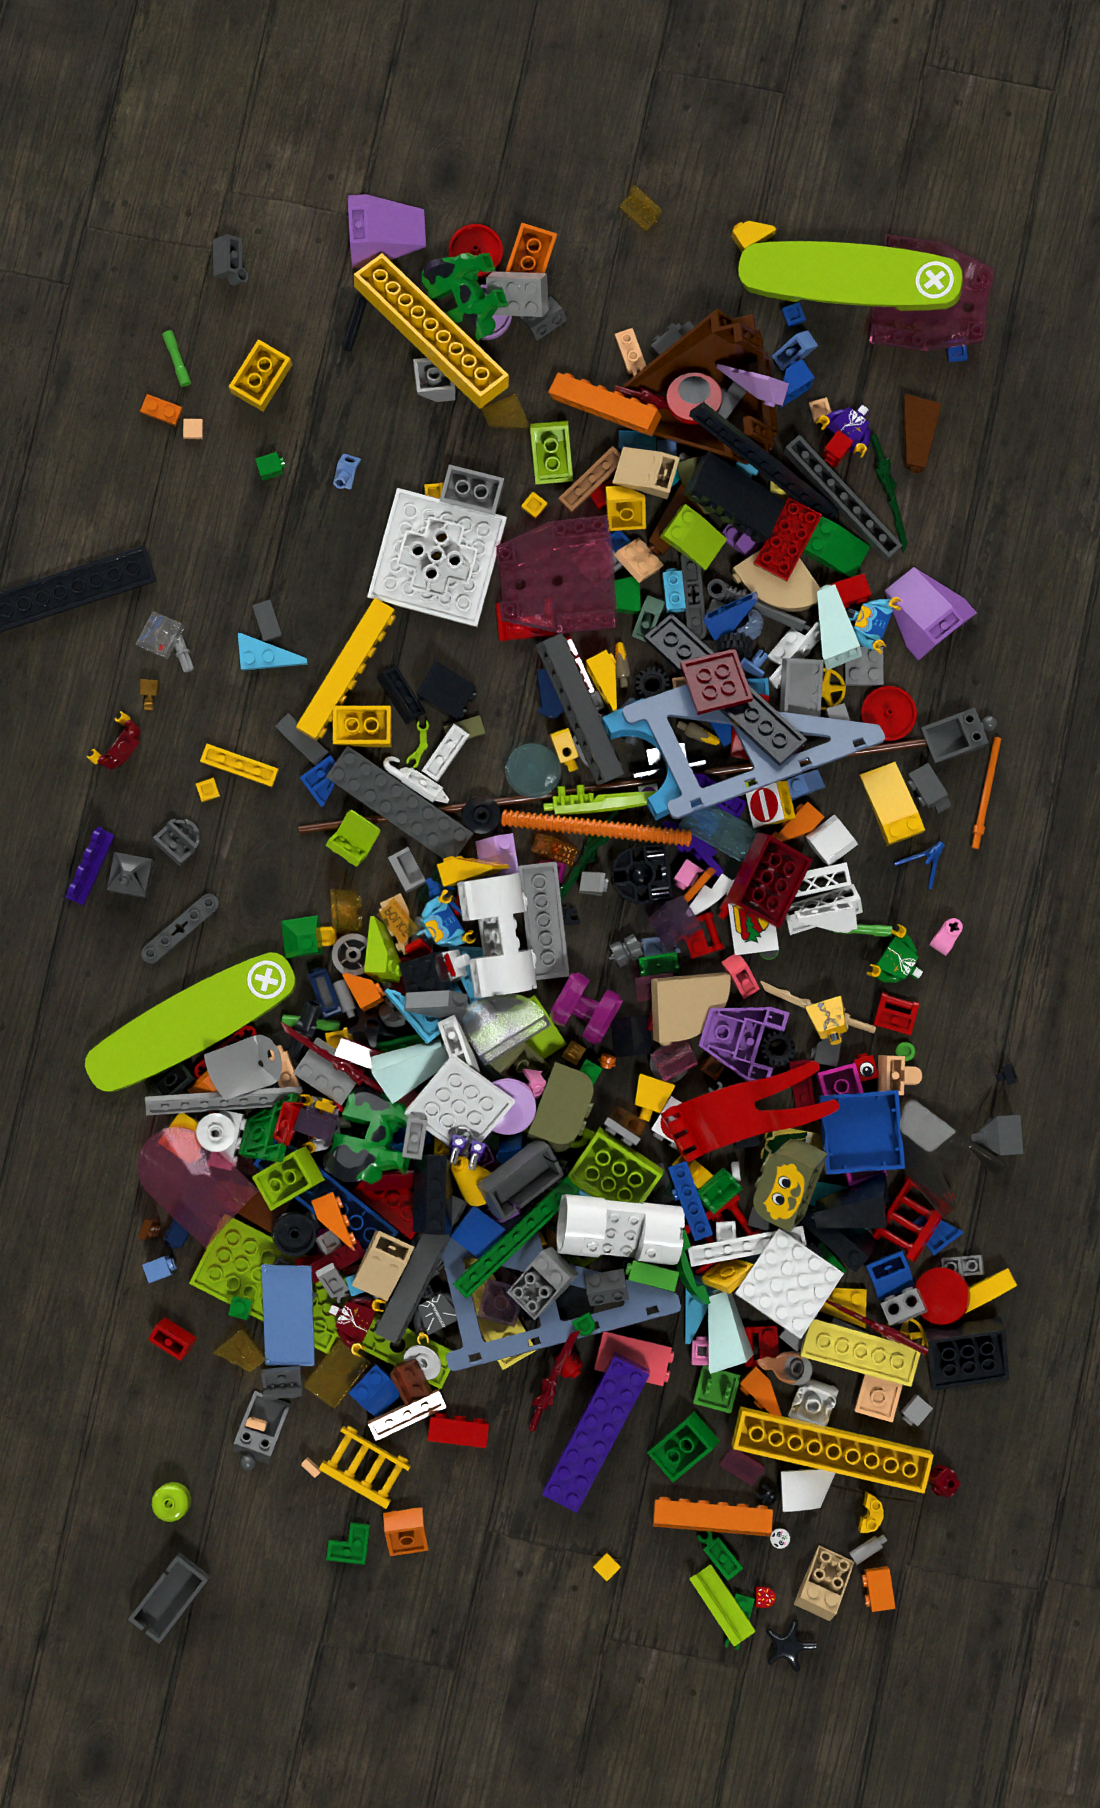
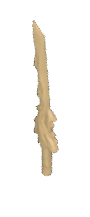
M760 981L764 990L770 994L805 1009L807 1006L813 1005L809 999H800L791 995L788 990L778 989ZM845 1013L847 1030L849 1025L874 1034L876 1026L849 1018L851 1015Z

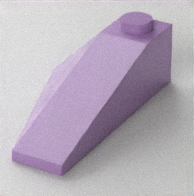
M717 364V369L757 399L763 400L764 405L775 407V404L783 406L789 383L769 376Z
M513 833L476 841L478 859L508 864L510 867L487 877L519 873Z

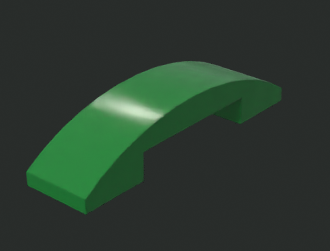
M683 1229V1247L679 1262L675 1264L676 1269L690 1295L700 1304L708 1305L711 1302L705 1285L696 1284L685 1250L691 1248L687 1233Z

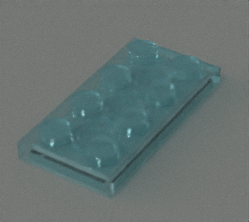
M700 800L691 803L692 808L701 805ZM715 805L682 817L678 827L685 829V831L691 830L692 835L742 863L757 832L761 833L760 830L753 828V826Z

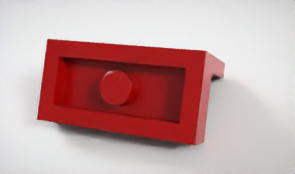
M283 1102L273 1134V1138L276 1141L289 1146L290 1141L294 1139L304 1104L301 1102Z

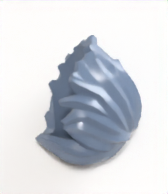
M750 609L732 633L734 635L740 633V635L745 634L746 637L749 636L752 640L760 636L764 624L761 613L755 609Z

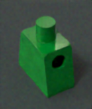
M633 576L610 581L609 591H598V603L610 602L611 612L639 615L641 612L640 583Z

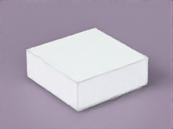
M735 1221L716 1222V1242L736 1238Z

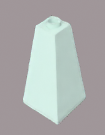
M836 585L821 587L817 591L822 655L826 670L862 657V652Z
M436 1039L429 1044L425 1042L375 1055L370 1060L373 1076L393 1104L438 1072L449 1059L442 1040Z
M718 1289L712 1290L713 1293L709 1296L711 1303L708 1304L710 1374L745 1363L753 1356V1351L732 1293L729 1294Z

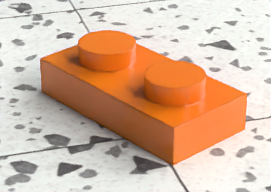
M147 394L140 412L176 426L183 408Z

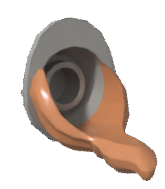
M797 1351L782 1352L776 1358L766 1356L763 1359L757 1360L762 1369L773 1370L777 1378L787 1384H806L812 1375L810 1360L799 1356L800 1352Z

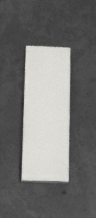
M453 724L422 771L438 782L470 734L456 724Z

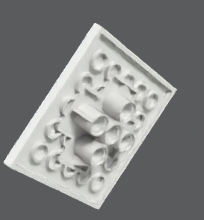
M397 488L367 598L373 600L376 598L381 602L478 627L507 517L497 514L491 515L440 502V499ZM445 534L447 539L444 542L437 541V536ZM416 547L424 549L421 555L413 553ZM440 552L442 557L439 560H433L432 554ZM452 557L460 558V563L452 565L450 560ZM430 570L437 572L436 577L433 579L427 577V572Z

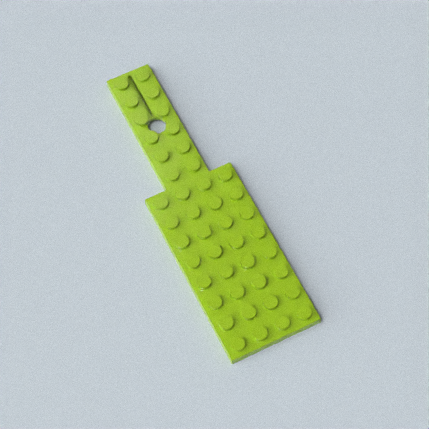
M225 1213L189 1284L230 1305L234 1295L253 1299L254 1304L251 1315L264 1321L261 1265L274 1264L279 1256H282L291 1265H296L295 1260L297 1258L309 1255H286L276 1247L271 1236ZM339 1271L346 1282L345 1278L349 1276ZM319 1281L313 1285V1290L318 1294L313 1300L314 1347L328 1354L336 1337H339L335 1327L338 1318L328 1314L333 1303L344 1307L346 1301L350 1300L347 1297H342V1304H338L336 1298H331ZM377 1312L361 1345L366 1347L364 1351L395 1366L397 1363L404 1362L407 1348L419 1345L417 1342L418 1336L415 1331L407 1328L402 1337L405 1341V1349L400 1353L394 1352L390 1347L391 1341L375 1334V1324L383 1316ZM421 1339V1346L433 1350L441 1361L439 1374L435 1378L427 1380L429 1384L441 1389L450 1372L446 1356L453 1350L429 1339V1344L427 1339Z

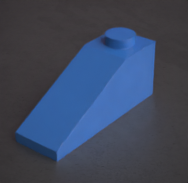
M756 591L705 614L704 623L714 641L724 636V634L730 635L757 602L758 593Z

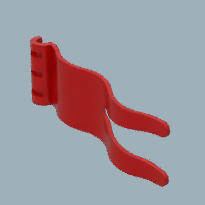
M810 1061L800 1067L775 1076L731 1085L701 1095L661 1113V1116L683 1160L688 1163L710 1151L756 1135L789 1129L816 1121L836 1112L840 1104L837 1100L832 1099L799 1108L781 1110L756 1109V1101L781 1092L818 1072L820 1069L819 1063L817 1061ZM676 1113L679 1114V1118L670 1121V1116ZM686 1129L688 1134L679 1138L677 1133ZM695 1145L696 1150L687 1154L685 1149Z

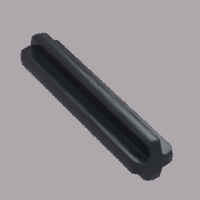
M357 297L342 344V349L345 351H352L367 303L365 298Z

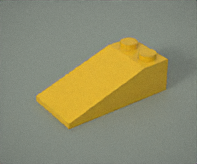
M896 762L859 775L886 846L925 831L918 810Z

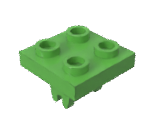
M702 1365L693 1404L731 1414L741 1375L724 1370L710 1374L709 1366Z

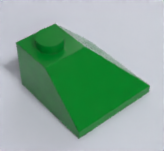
M319 915L281 921L286 959L323 954Z

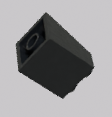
M436 660L416 693L418 700L457 722L460 718L463 719L468 711L466 706L469 701L473 702L477 696L474 684Z

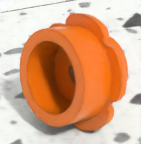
M602 1053L601 1057L598 1058V1061L601 1062L600 1066L603 1068L611 1069V1067L616 1066V1057Z

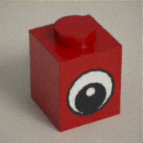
M866 1052L856 1055V1059L852 1060V1063L856 1064L861 1082L879 1077L873 1055L868 1056Z

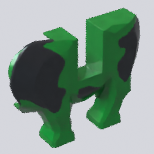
M463 253L456 257H444L430 261L422 271V283L427 291L428 298L431 301L440 300L453 293L458 307L445 314L478 345L482 338L493 334L496 323L492 316L496 310L509 306L503 289H495L485 296L484 290L477 282L479 271H495L490 254L482 253L477 256Z
M360 1086L353 1088L348 1095L342 1116L347 1122L367 1126L368 1130L365 1139L335 1132L333 1146L326 1161V1166L332 1175L343 1182L367 1181L369 1184L380 1181L383 1171L398 1169L402 1174L406 1175L411 1158L402 1157L403 1152L391 1151L393 1133L397 1132L399 1128L407 1127L408 1116L404 1114L407 1109L405 1105L397 1101L392 1104L386 1095L370 1087Z

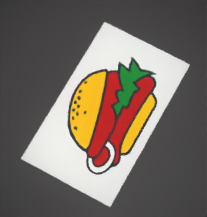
M728 904L735 955L779 950L776 927Z

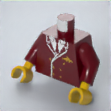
M120 711V719L115 717V721L125 728L104 756L100 755L95 749L91 750L94 754L90 757L87 756V758L92 763L100 764L111 770L116 767L120 768L140 743V728L130 720V716Z
M359 1296L346 1301L344 1307L332 1304L328 1314L338 1318L335 1325L337 1334L354 1355L361 1357L358 1354L359 1349L366 1350V1347L361 1344L377 1311H384L380 1309L381 1303L386 1304L384 1300L369 1296Z

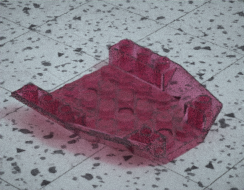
M885 234L883 242L885 247L935 254L955 260L962 269L963 287L958 302L948 309L900 311L895 307L873 306L869 343L926 352L984 342L987 325L985 320L989 292L993 283L994 268L942 242ZM970 304L973 307V311H964L963 305Z
M608 515L550 521L496 546L497 565L500 567L501 621L557 634L616 628L617 601L613 546ZM595 572L599 573V581L592 582L590 580L591 575ZM555 577H562L563 582L560 586L553 585ZM521 580L525 581V588L517 590L516 583Z

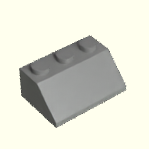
M449 465L439 501L495 515L505 484L504 478Z
M317 1037L314 1044L328 1050V1053L334 1056L336 1049ZM311 1049L307 1051L293 1074L341 1106L356 1085V1082L350 1079L346 1072L336 1071L330 1061ZM360 1066L359 1069L365 1071V1068Z

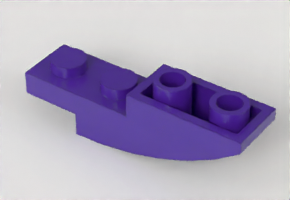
M665 821L662 824V826L667 827V829L673 828V830H676V828H678L679 831H682V829H685V831L690 830L684 826L669 821ZM691 831L692 840L689 847L685 844L683 846H680V844L675 845L681 853L684 851L688 854L693 850V856L699 863L703 861L707 866L705 870L709 867L716 870L713 875L716 878L724 873L713 859L717 851L695 832Z

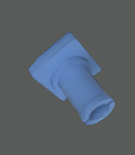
M348 454L341 456L333 482L337 488H352L356 468L361 461L360 458Z
M760 649L751 661L744 657L740 662L742 668L755 678L763 677L764 672L759 668L768 658L767 653H764L759 658L763 653V650Z

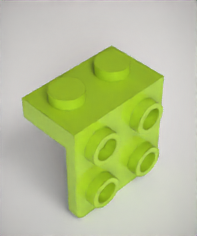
M349 810L337 832L327 841L326 846L357 867L368 856L380 834V829L355 811Z

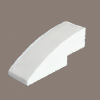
M721 874L711 889L704 885L682 918L686 920L696 916L717 903L731 888L733 881Z

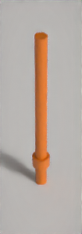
M994 737L977 822L972 832L974 833L971 846L973 849H979L981 836L984 835L985 831L984 822L1001 744V738Z

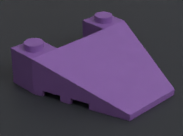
M773 1007L710 1008L699 1046L745 1081L771 1077L773 1068L754 1063L764 1028L784 1032L789 1012Z

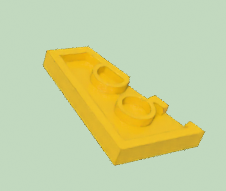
M834 1288L827 1298L866 1317L867 1289ZM826 1302L819 1310L866 1328L865 1323L845 1314Z

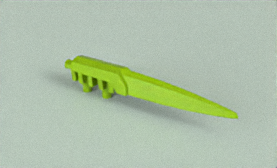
M576 785L577 795L566 796L565 786L557 787L558 797H552L553 803L544 804V811L554 810L555 816L633 808L647 805L648 797L657 791L597 795L594 798V793L585 794L584 785Z

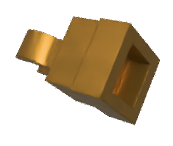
M140 679V695H146L144 710H154L153 696L159 695V680Z
M572 1040L562 1057L577 1065L587 1049Z

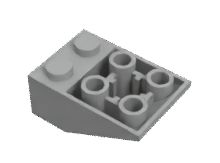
M549 1247L540 1252L507 1293L536 1320L569 1287L579 1273L552 1247Z

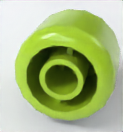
M169 1482L156 1490L152 1497L151 1505L153 1512L159 1519L166 1522H174L182 1518L189 1511L192 1498L189 1490L184 1485L178 1482Z

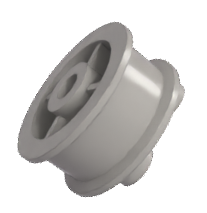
M347 934L339 938L332 950V960L335 967L342 974L348 973L355 976L366 974L364 973L368 941L366 937L360 934ZM356 952L357 956L355 958H351V953Z

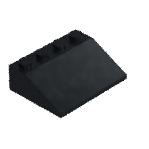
M1001 1317L924 1328L925 1347L929 1348L926 1355L932 1391L1009 1379L1006 1329Z

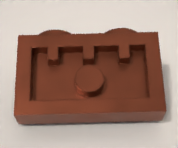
M417 1359L397 1363L390 1373L391 1380L406 1406L410 1405L414 1399L430 1396L433 1392Z

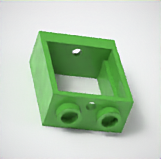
M632 1260L631 1263H627L625 1275H628V1280L675 1292L679 1272Z

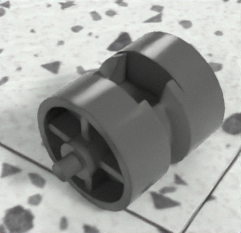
M634 934L624 938L623 943L618 941L609 945L612 954L608 958L609 960L616 961L619 968L629 963V959L635 961L638 958L644 957L641 946L645 944L643 941H637Z

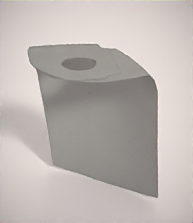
M255 1035L204 1054L211 1081L225 1101L270 1086L279 1081L281 1076L282 1062L280 1052L273 1041L263 1035ZM269 1049L275 1054L274 1061H271L268 1057ZM259 1060H262L263 1067L259 1066Z

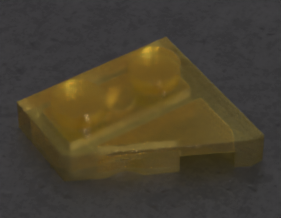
M516 394L481 408L489 427L530 429Z
M241 1329L213 1352L214 1355L221 1356L229 1360L228 1362L239 1365L248 1372H252L267 1360L244 1329Z

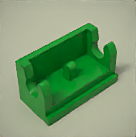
M677 952L638 958L641 978L678 973Z
M724 1167L697 1190L702 1205L713 1214L742 1190V1187L735 1182L736 1178L726 1171Z

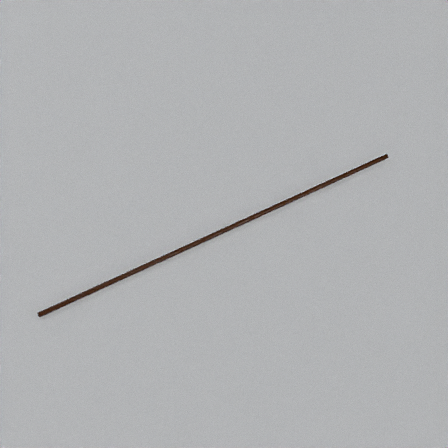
M925 738L881 744L857 751L846 757L928 745ZM807 759L799 762V764L808 763L809 760ZM751 763L696 770L693 773L704 774L708 777L751 771L754 768ZM667 775L584 786L585 794L664 783ZM577 787L565 789L566 796L577 795ZM558 790L496 798L493 800L498 806L551 799L554 796L558 797ZM466 803L439 806L437 808L444 813L463 811ZM381 815L364 817L372 824L388 822ZM343 820L298 826L299 834L338 829Z

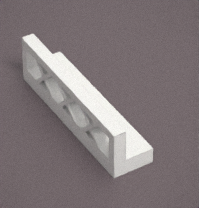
M847 862L807 871L803 881L809 883L810 886L806 891L801 892L798 890L795 897L851 886ZM844 873L846 882L839 884L833 880L835 874ZM824 877L829 880L825 887L820 888L814 884L817 878Z
M854 884L792 903L789 911L809 909L806 907L811 904L819 907L851 901L855 907L856 914L863 912L861 899ZM849 892L853 893V896L850 897L843 896L844 894ZM830 898H831V899H835V900H834L833 902H831V903H826V902H825V900L830 899ZM787 913L785 917L790 935L816 927L800 923L795 914L788 915Z

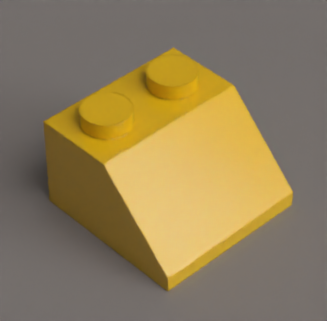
M624 486L606 487L608 531L646 529L645 495Z

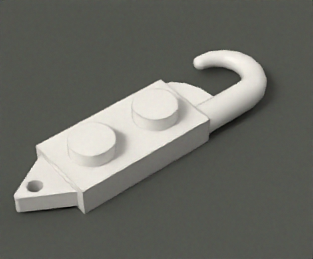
M390 756L385 758L383 761L384 768L390 774L400 779L401 783L431 802L448 803L449 798L442 790V786L412 767H404L400 770L393 767L389 762L395 761L399 763L400 760L396 757Z

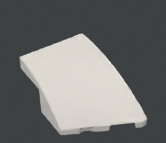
M821 1469L781 1471L782 1511L789 1512L821 1508L835 1473Z

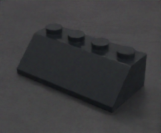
M423 1153L422 1160L414 1159V1232L429 1235H447L452 1233L453 1173L449 1163L451 1154Z

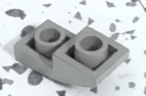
M982 1255L941 1258L943 1268L955 1270L962 1276L984 1274Z

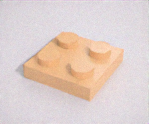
M640 538L635 539L614 554L638 583L650 577L664 566Z
M864 1374L854 1411L893 1422L903 1384Z

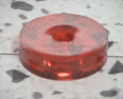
M362 1261L354 1262L343 1268V1275L357 1273Z

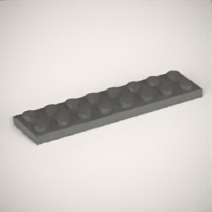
M349 746L346 747L326 776L333 783L443 859L450 856L457 857L474 834Z

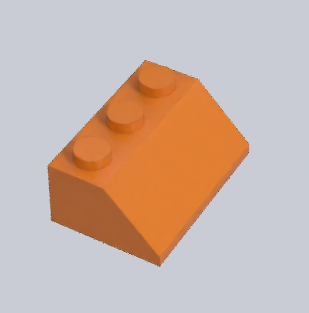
M521 223L505 272L545 273L558 234Z
M348 973L342 974L358 1005L364 1012L384 1002L383 996H385V993L379 983L375 984L372 980Z

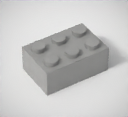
M492 272L486 277L487 294H490L495 289H503L509 305L506 308H498L494 315L543 317L549 311L547 273Z

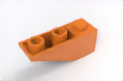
M809 802L805 805L801 803L794 810L796 818L783 822L781 825L783 829L779 833L775 831L772 837L785 843L807 835L823 820L824 816Z
M332 1192L312 1200L317 1219L351 1250H356L354 1246L357 1243L353 1232L349 1233L347 1227L350 1225L347 1215H343L341 1208L344 1206L340 1196L336 1197Z
M756 1366L752 1367L739 1381L742 1385L739 1389L747 1397L751 1394L755 1398L753 1403L760 1410L765 1408L770 1414L782 1416L771 1381Z

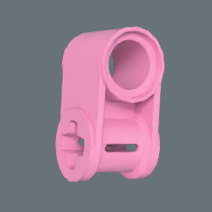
M956 918L946 920L932 939L930 946L946 956L963 929L961 921ZM955 923L956 930L950 931L951 927L949 924Z

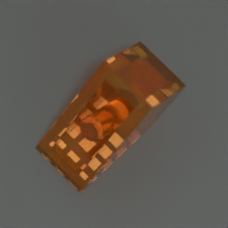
M537 833L531 849L532 852L542 857L571 867L578 850L555 837Z

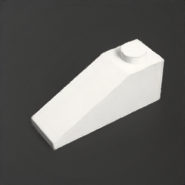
M851 901L794 911L800 923L842 933H848L853 929H857L855 907Z
M454 1014L437 1022L449 1058L454 1054L479 1073L480 1070L475 1055L456 1015Z

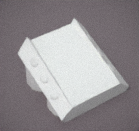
M835 815L805 836L811 848L828 866L834 864L858 845L853 836Z
M810 1378L806 1384L799 1385L788 1416L793 1419L826 1426L832 1408L836 1404L839 1390L834 1385L831 1386Z

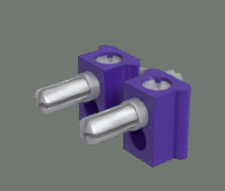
M468 1132L467 1135H452L449 1143V1153L451 1154L449 1163L452 1164L454 1158L453 1165L456 1164L458 1156L461 1155L467 1143L466 1138L471 1135L473 1141H471L468 1148V1159H470L468 1169L471 1170L472 1167V1170H475L477 1162H479L485 1151L486 1144L479 1142L474 1137V1133Z

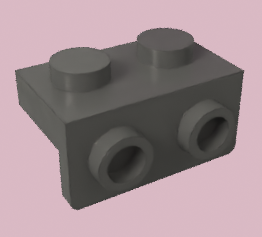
M551 296L548 297L549 311L543 317L520 316L522 322L532 332L536 341L567 321L562 307Z
M624 1269L585 1276L590 1306L629 1299Z
M300 1366L261 1369L264 1400L302 1396L303 1382Z

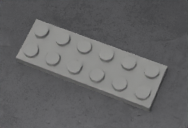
M557 861L518 866L522 892H524L528 901L527 911L524 912L528 949H533V953L536 955V968L534 969L536 980L568 977L570 973Z

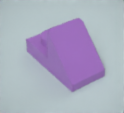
M730 524L721 533L727 538L725 543L746 558L752 556L761 545L752 541L746 534L738 532Z

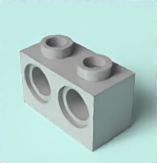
M913 1287L902 1290V1294L899 1296H888L884 1298L885 1302L881 1303L888 1323L892 1327L928 1312L919 1289H913ZM914 1296L917 1299V1303L915 1306L910 1307L908 1300ZM897 1304L899 1306V1312L895 1315H892L890 1312L891 1306Z

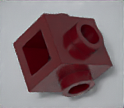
M937 1465L929 1473L928 1483L932 1486V1492L939 1497L949 1498L953 1496L961 1485L957 1479V1474L946 1466Z

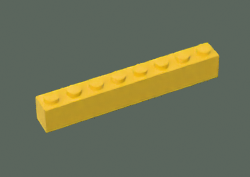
M374 598L296 725L298 731L315 741L324 737L327 732L325 727L329 721L333 722V706H342L347 699L345 695L349 689L352 690L357 682L355 678L358 673H363L367 666L365 664L368 657L372 658L377 649L375 648L377 642H381L386 635L385 629L388 625L391 626L396 616L394 615L395 610L392 607Z

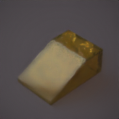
M330 889L332 928L336 933L360 932L359 927H363L362 915L359 916L358 908H362L361 896H358L357 892Z

